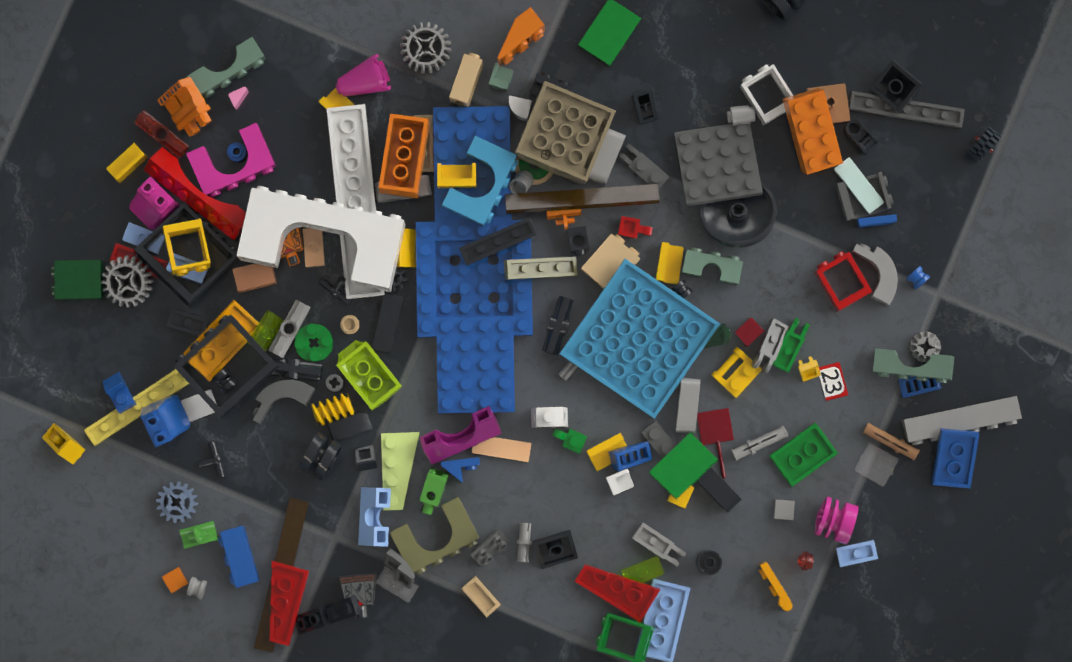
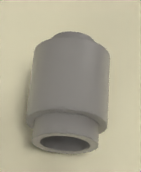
M749 105L730 107V111H727L728 123H731L732 126L755 122L754 107H749Z

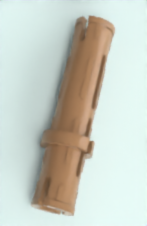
M869 422L863 431V434L894 449L895 453H901L913 461L920 451L905 443L904 439L900 440Z

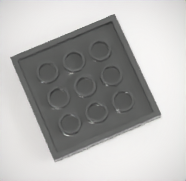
M726 124L674 132L686 206L762 195L750 124L738 126Z

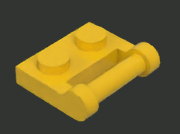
M738 347L733 350L734 353L725 363L711 374L735 398L762 371L760 367L753 368L751 366L753 361ZM741 358L744 362L725 380L722 376Z

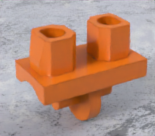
M581 209L546 211L547 220L558 219L555 220L556 225L564 224V230L568 229V224L575 223L573 216L581 215Z

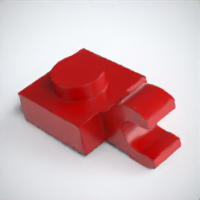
M621 216L618 235L637 239L638 233L651 236L653 228L640 225V219Z

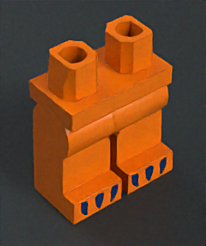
M191 77L178 80L157 99L161 106H166L172 115V120L177 124V129L179 131L185 129L189 137L196 135L200 131L196 122H198L200 127H203L212 121L207 114L211 108L208 104L206 105L204 98Z

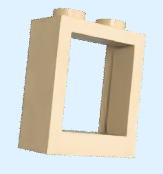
M474 53L464 54L449 96L450 103L461 107H469L483 68V60L480 59L479 55Z

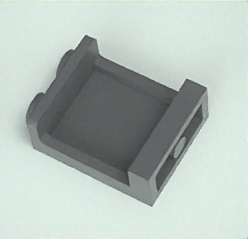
M882 172L865 177L884 201L881 206L870 214L865 211L845 185V181L835 185L845 222L892 209L893 199L891 194L887 193L888 181L886 176L882 175Z

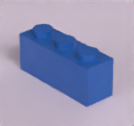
M239 526L220 532L221 536L218 537L220 547H224L226 555H223L226 566H230L231 574H229L231 585L235 584V587L238 588L260 581L245 527Z

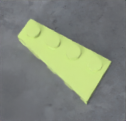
M420 432L381 433L383 488L391 489L390 508H383V510H403Z

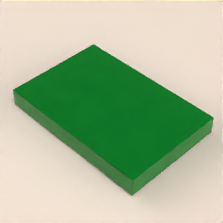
M608 0L578 46L606 65L611 66L641 18L614 0Z
M815 422L769 455V457L789 485L793 487L837 455L838 452Z
M689 433L649 471V474L677 500L718 459L697 438Z

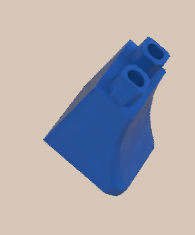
M170 395L141 409V419L155 447L173 440L176 436L188 430L191 425L189 417L177 395Z

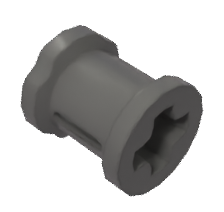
M332 374L326 379V386L333 392H339L344 387V380L339 375ZM337 378V381L340 382V385H336V387L333 388V385H331L330 382L334 381V379Z

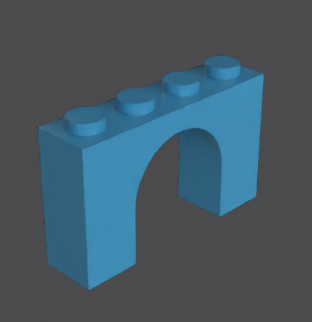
M475 136L467 151V155L485 163L493 170L495 184L488 194L478 198L467 196L450 188L442 207L485 226L486 223L489 224L494 215L491 211L494 205H499L502 198L499 194L502 188H507L510 182V178H508L510 171H515L519 161L516 160L517 155Z

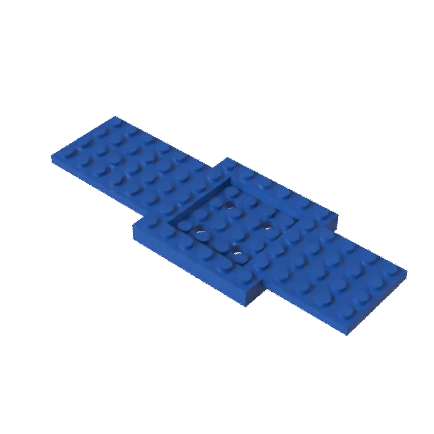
M510 106L433 107L435 222H416L417 337H437L438 414L474 413L490 406L493 413L515 412L514 336H533L532 279L505 280L504 260L531 259V238L494 254L499 258V262L496 265H490L487 257L466 266L459 250L460 247L522 221L512 220V214H506L505 194H511L509 184L506 189L502 188L499 194L502 196L498 206L494 205L491 211L494 213L493 218L485 226L443 208L442 204L450 188L437 187V163H441V165H472V163H476V188L452 189L474 198L485 196L492 190L495 184L493 170L485 163L468 156L467 151L474 137L477 136L510 152ZM510 171L509 176H508V178H510V182H511V171ZM453 255H457L461 259L460 264L457 266H453L449 262ZM454 293L461 296V301L458 304H453L450 301V297ZM491 293L499 295L500 298L497 303H491L488 300V296Z

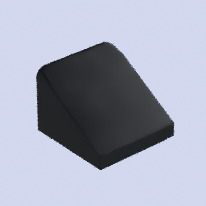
M373 445L354 448L358 471L377 468Z

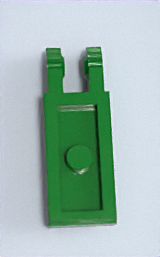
M796 317L782 341V346L776 360L772 364V366L786 373H789L810 324L806 323L802 328L800 336L793 333L799 323V319Z

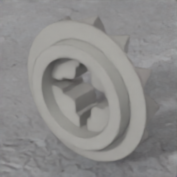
M928 331L916 334L910 343V351L913 357L921 362H928L933 354L939 355L941 350L940 340L935 334ZM927 339L928 345L933 348L927 349L924 355V349L918 345L924 344Z

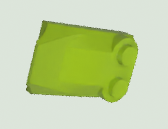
M355 340L338 354L336 366L371 410L382 405L402 387L366 341L359 342Z

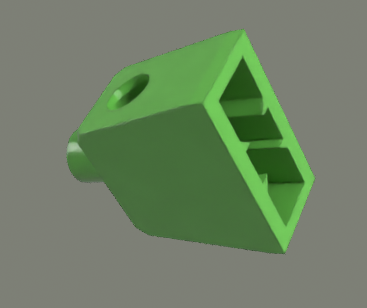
M431 467L419 500L423 502L421 512L432 515L434 506L438 507L450 473ZM429 492H434L435 496H431Z

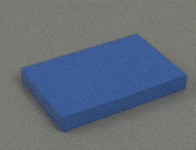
M940 428L932 485L971 488L979 432Z

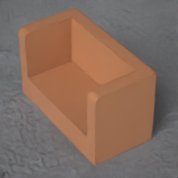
M251 264L233 269L239 293L277 284L273 267Z

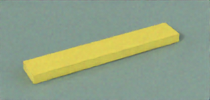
M175 369L134 396L133 398L137 405L121 414L115 409L84 431L93 445L96 446L139 418L143 407L175 394L189 383Z

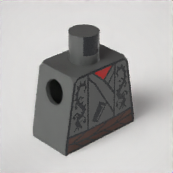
M376 573L339 577L344 599L353 595L357 597L362 613L356 615V618L367 617L366 606L374 605Z

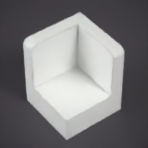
M628 469L606 477L613 495L634 487Z

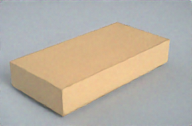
M476 576L461 588L486 618L501 605Z

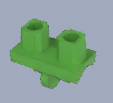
M214 521L179 530L184 549L218 540Z

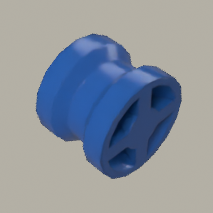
M921 266L906 277L908 281L914 284L913 287L915 289H918L930 278L928 274L923 272Z

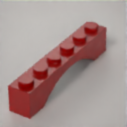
M162 147L148 160L144 169L146 173L215 225L224 234L235 240L242 233L246 212L238 205L220 202L198 190L184 175L178 159Z

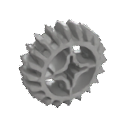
M422 22L419 23V29L413 25L414 32L412 33L410 30H407L406 33L409 37H402V40L406 43H400V47L406 48L400 51L401 55H407L403 58V61L407 62L410 60L408 67L411 68L415 65V72L421 67L422 74H425V68H428L429 73H433L432 67L434 66L439 71V63L442 66L446 65L442 59H450L445 53H451L452 51L450 48H447V46L451 45V41H445L449 37L448 34L442 35L444 32L443 28L436 31L438 28L437 24L430 28V22H427L425 28H423ZM421 34L433 35L432 37L426 40L418 37ZM438 39L442 44L439 55L433 49ZM412 41L419 47L414 57L410 53ZM429 44L430 51L426 52L425 50L423 52L422 45ZM425 56H429L432 59H434L431 62L418 61L419 59H422Z
M126 255L124 260L118 257L117 262L112 260L110 262L111 266L107 265L105 267L108 272L102 273V276L107 279L102 280L101 283L107 284L103 291H109V294L106 295L107 298L114 297L112 303H116L119 300L120 307L125 303L126 307L129 308L131 302L134 306H137L138 301L143 303L145 301L144 297L148 298L150 296L147 291L153 290V287L148 284L153 283L154 280L148 279L152 272L147 273L145 271L148 269V266L142 267V260L136 263L135 256L130 260L129 256ZM119 267L133 268L128 274L117 271ZM137 274H139L141 278V287L136 280ZM114 276L119 283L118 289L114 285ZM130 277L131 284L125 286L124 279ZM127 289L138 292L135 296L123 295Z

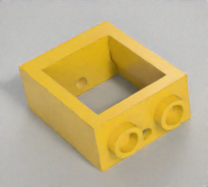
M201 219L163 226L172 275L184 276L189 271L204 272L207 268H210L211 262ZM198 232L204 261L176 266L170 237Z

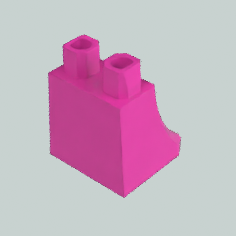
M149 177L137 189V193L129 206L130 210L150 230H155L180 207L152 177Z

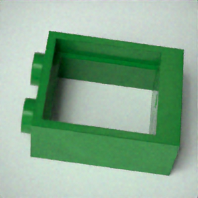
M612 613L604 616L601 627H603L602 634H599L596 640L597 651L632 662H645L655 627ZM614 620L643 629L635 656L606 647Z

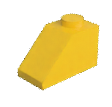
M55 423L52 424L42 437L58 455L71 464H74L85 451L74 438Z

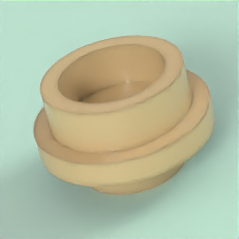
M347 315L342 318L340 327L344 333L354 334L359 329V320L355 316Z

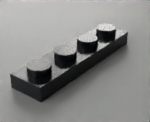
M529 217L462 246L459 250L466 266H469L537 236V233Z

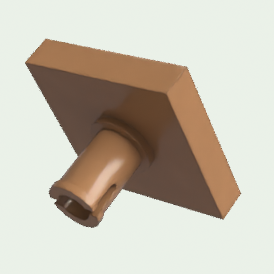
M845 83L807 88V91L817 88L824 90L833 124L850 121Z

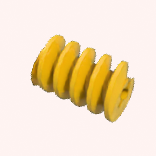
M343 393L340 394V400L333 396L332 403L328 398L326 399V405L319 401L318 408L311 404L317 424L320 422L322 426L325 425V419L332 423L333 416L336 420H340V414L346 418L347 411L354 415L349 395L345 397Z

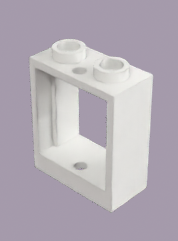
M774 64L770 67L768 65L763 66L754 77L752 75L745 77L740 85V89L751 106L754 107V111L763 125L786 112L784 104L782 103L764 114L748 87L771 74L785 98L793 96Z

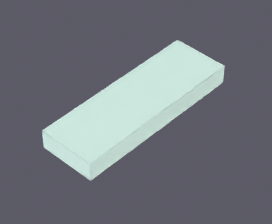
M850 157L843 161V164L834 168V171L843 182L845 181V185L868 214L884 203Z

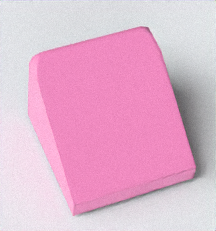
M245 86L229 93L231 102L236 110L249 93Z

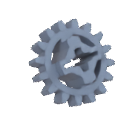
M179 481L176 486L173 482H170V488L163 486L164 493L158 492L161 499H156V502L160 503L157 510L162 509L163 512L160 516L167 515L166 521H170L173 518L174 523H177L178 519L183 523L185 522V517L188 519L192 518L191 512H197L193 507L199 505V503L194 502L198 495H192L194 488L187 489L189 484L185 483L182 487ZM180 489L184 492L177 495L173 490ZM167 496L169 500L168 505L165 507V498ZM173 497H175L176 499H181V501L179 502L181 507L173 505L175 503ZM188 498L190 499L189 508L186 507V500ZM178 510L182 515H173L171 512Z

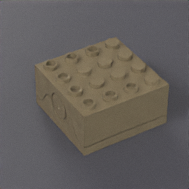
M544 81L514 154L517 155V159L584 186L588 181L616 110Z

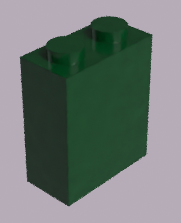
M102 260L54 261V265L51 267V275L54 277L55 284L51 287L52 296H55V299L58 301L104 300V284L101 283L104 280L102 273H104V262Z

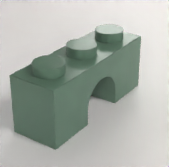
M691 247L690 250H686L681 274L700 278L703 267L715 265L720 271L719 282L738 285L743 261H739V257L728 255V258L720 257L721 254L710 251L709 254L702 253V249Z

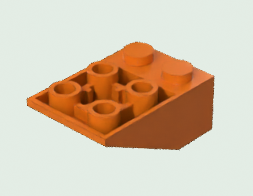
M531 7L515 18L497 57L499 66L509 64L514 59L513 56L516 53H523L529 48L528 44L533 40L537 42L544 36L545 25Z

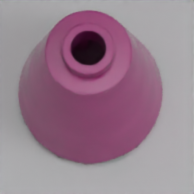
M378 54L372 55L338 78V83L335 84L337 92L346 97L390 90L391 85L387 86V82L390 79L383 61L377 60V57L380 56Z

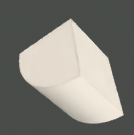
M509 95V106L512 114L516 118L527 122L532 100Z

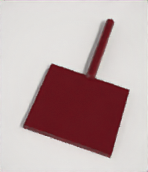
M729 408L697 413L701 443L703 445L717 444L722 478L725 479L726 474L720 442L734 440Z

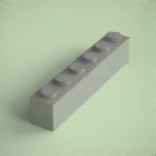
M1017 396L901 421L906 443L911 442L913 446L922 444L923 439L930 438L931 442L938 440L940 428L979 432V427L986 426L988 430L998 428V423L1005 422L1006 426L1017 424V419H1022Z

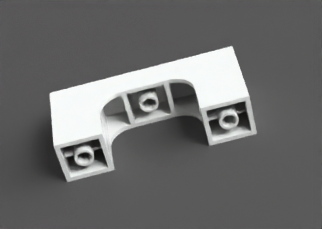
M257 186V189H251L237 251V257L241 261L278 268L287 234L299 227L344 235L355 241L357 254L351 277L354 285L391 292L405 229V222L401 219V216L390 214L389 217L383 216L382 212L371 210L370 213L364 212L363 208L352 206V209L338 202H333V205L319 198H314V201L300 194H295V197L287 195L288 192L276 190V193L270 192L269 188Z

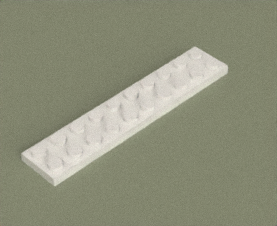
M365 104L327 108L336 202L342 203L344 207L352 209V206L361 207L364 212L370 213L371 210H376ZM340 235L343 270L346 279V298L385 295V291L352 283L351 277L357 254V245L351 238Z

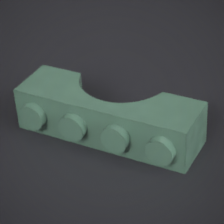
M253 37L236 46V60L229 69L222 72H213L203 66L187 76L191 77L202 97L208 98L212 96L217 88L227 87L231 84L232 79L236 77L239 79L247 74V70L252 67L256 69L264 64L263 61L266 58Z
M875 348L873 372L878 373V377L889 378V374L897 375L898 379H908V376H913L918 381H927L928 378H933L937 383H947V380H952L954 357L933 354L926 364L914 368L905 366L900 361L895 350Z

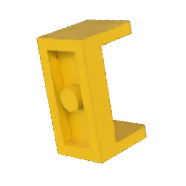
M437 163V187L476 188V163H472V165H441V163Z

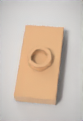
M311 228L303 229L305 266H325L323 232Z

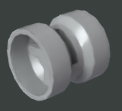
M525 170L517 172L509 184L510 191L513 194L526 193L533 184V176Z

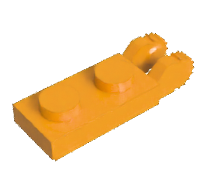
M765 561L760 563L759 567L761 569L758 572L763 580L768 579L771 584L768 588L774 597L776 595L779 597V606L784 611L791 610L793 604L769 564Z

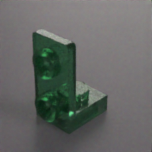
M721 324L704 349L727 345L730 338H732L730 327H726V324Z

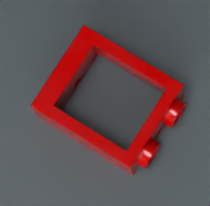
M843 251L833 256L835 260L829 264L827 261L817 266L818 270L814 272L837 312L873 292L850 252L844 254ZM847 260L863 288L839 301L823 272Z

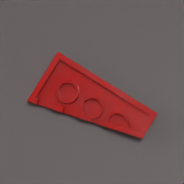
M272 561L270 641L289 646L310 571Z
M587 564L584 565L575 580L579 585L641 622L661 590L660 588Z

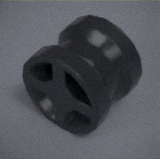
M684 279L671 289L684 299L693 292L692 288L687 287Z

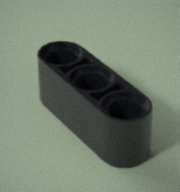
M712 467L697 480L727 513L742 500Z

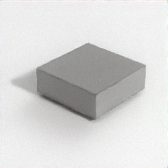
M775 500L774 519L794 520L795 501Z

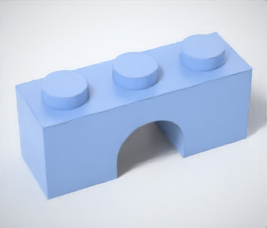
M361 487L358 545L388 547L389 527H383L380 524L379 515L383 508H390V488Z

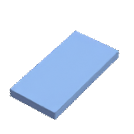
M652 579L651 586L661 590L642 621L644 624L655 627L646 657L673 662L690 587ZM641 628V630H640V634H639V638H638V642H637V646H636V651H637V647H638V644H639V641H640V637H641V634H642V630H643L642 628Z

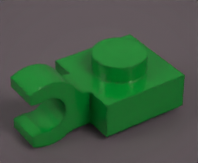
M555 428L552 436L564 441L563 447L579 454L587 439L586 435L572 429L565 433Z

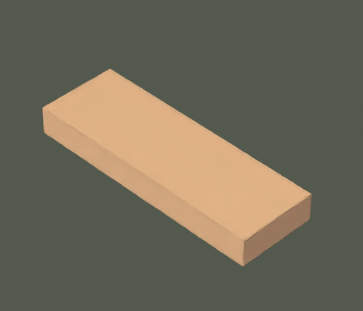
M494 437L473 446L472 453L529 462L532 443Z

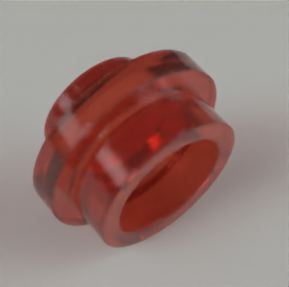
M804 551L798 558V565L801 566L803 571L812 569L814 564L813 554Z

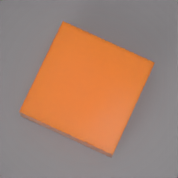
M180 567L162 576L171 593L189 584Z

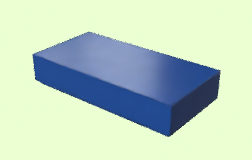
M897 215L859 218L856 220L858 228L895 224L897 222Z

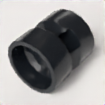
M704 550L696 558V567L703 574L714 575L722 567V558L715 551Z

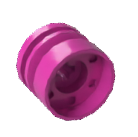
M826 496L816 516L814 534L820 536L823 529H825L824 538H828L831 531H834V541L847 544L854 529L858 515V506L846 502L840 510L839 500L835 499L831 507L832 498Z

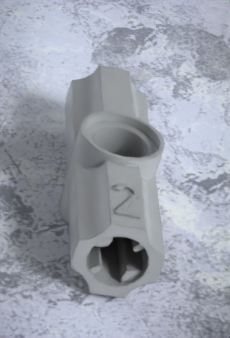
M295 300L285 321L281 324L280 330L269 351L284 358L311 307ZM288 324H293L295 327L294 332L291 334H286L285 326Z

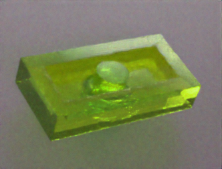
M267 310L253 332L252 337L267 351L285 320Z
M658 556L621 570L624 577L641 583L665 574Z

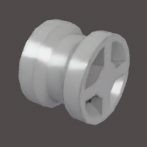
M192 577L186 595H195L198 599H202L207 587V581H199L197 578Z

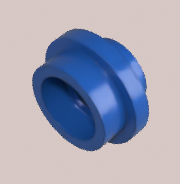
M232 143L227 149V155L232 161H241L246 156V148L241 143ZM236 148L240 149V153L238 155L233 154V151Z

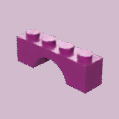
M490 406L472 413L470 424L459 433L445 434L436 429L419 438L422 448L432 465L472 446H476L483 441L494 438L501 434V430Z

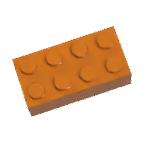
M817 88L782 99L801 171L808 175L843 164L824 90Z
M390 114L379 181V191L381 194L411 198L419 197L430 126L427 118Z

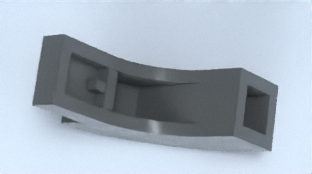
M282 380L267 386L256 398L262 404L261 406L257 405L252 414L255 416L253 421L262 424L271 406L283 398H292L307 406L316 389L297 380Z

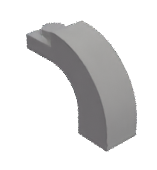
M862 243L860 245L856 244L851 253L871 263L877 271L878 282L871 298L889 306L894 298L898 284L897 271L892 259L878 246L871 252V248Z

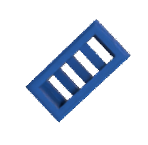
M911 376L908 379H898L902 398L942 389L941 383L935 382V379H933L934 387H931L929 378L925 381L926 389H923L921 381L916 380L918 391H915L913 383L916 377ZM909 381L911 389L910 393L907 392L905 382Z
M648 441L609 452L612 468L618 472L653 460ZM641 448H642V450H643L644 457H641V453H640V449H641ZM633 451H635L636 459H634Z

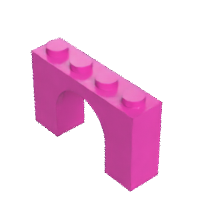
M257 123L239 130L248 151V160L244 168L235 174L227 175L218 172L204 146L186 153L204 194L215 198L221 195V191L228 189V191L239 187L238 184L243 181L249 183L255 180V176L259 174L267 175L274 171L273 168L276 167V164Z

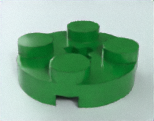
M311 323L298 331L294 345L301 358L309 362H318L326 359L332 352L333 339L327 328ZM311 338L313 340L318 338L317 343L319 346L311 348L309 340Z

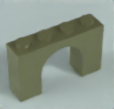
M459 497L441 505L452 527L451 539L443 549L429 551L422 548L416 541L408 524L390 532L402 558L416 575L426 571L425 566L431 563L435 566L443 562L442 557L448 554L450 557H453L460 553L459 548L465 545L467 548H470L478 543L477 539L480 537Z

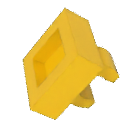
M811 356L808 357V363L803 364L802 360H799L798 368L803 382L821 376L817 360H813Z

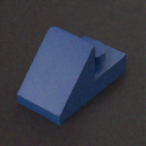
M120 372L102 381L104 390L110 396L118 413L121 414L137 405Z
M480 458L441 462V466L463 483L461 467H465V471L475 470L477 465H480Z

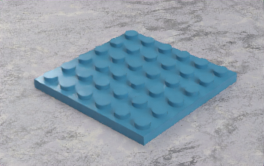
M625 258L559 354L655 419L720 323Z

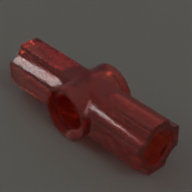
M145 110L139 114L134 122L179 159L184 156L190 147ZM161 130H165L167 133L164 139H158L157 137L158 132Z

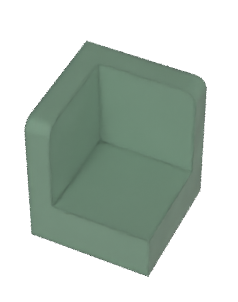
M495 62L489 87L507 92L513 70L499 66V63Z

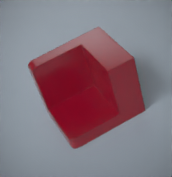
M750 317L735 334L743 341L744 346L748 347L764 330Z

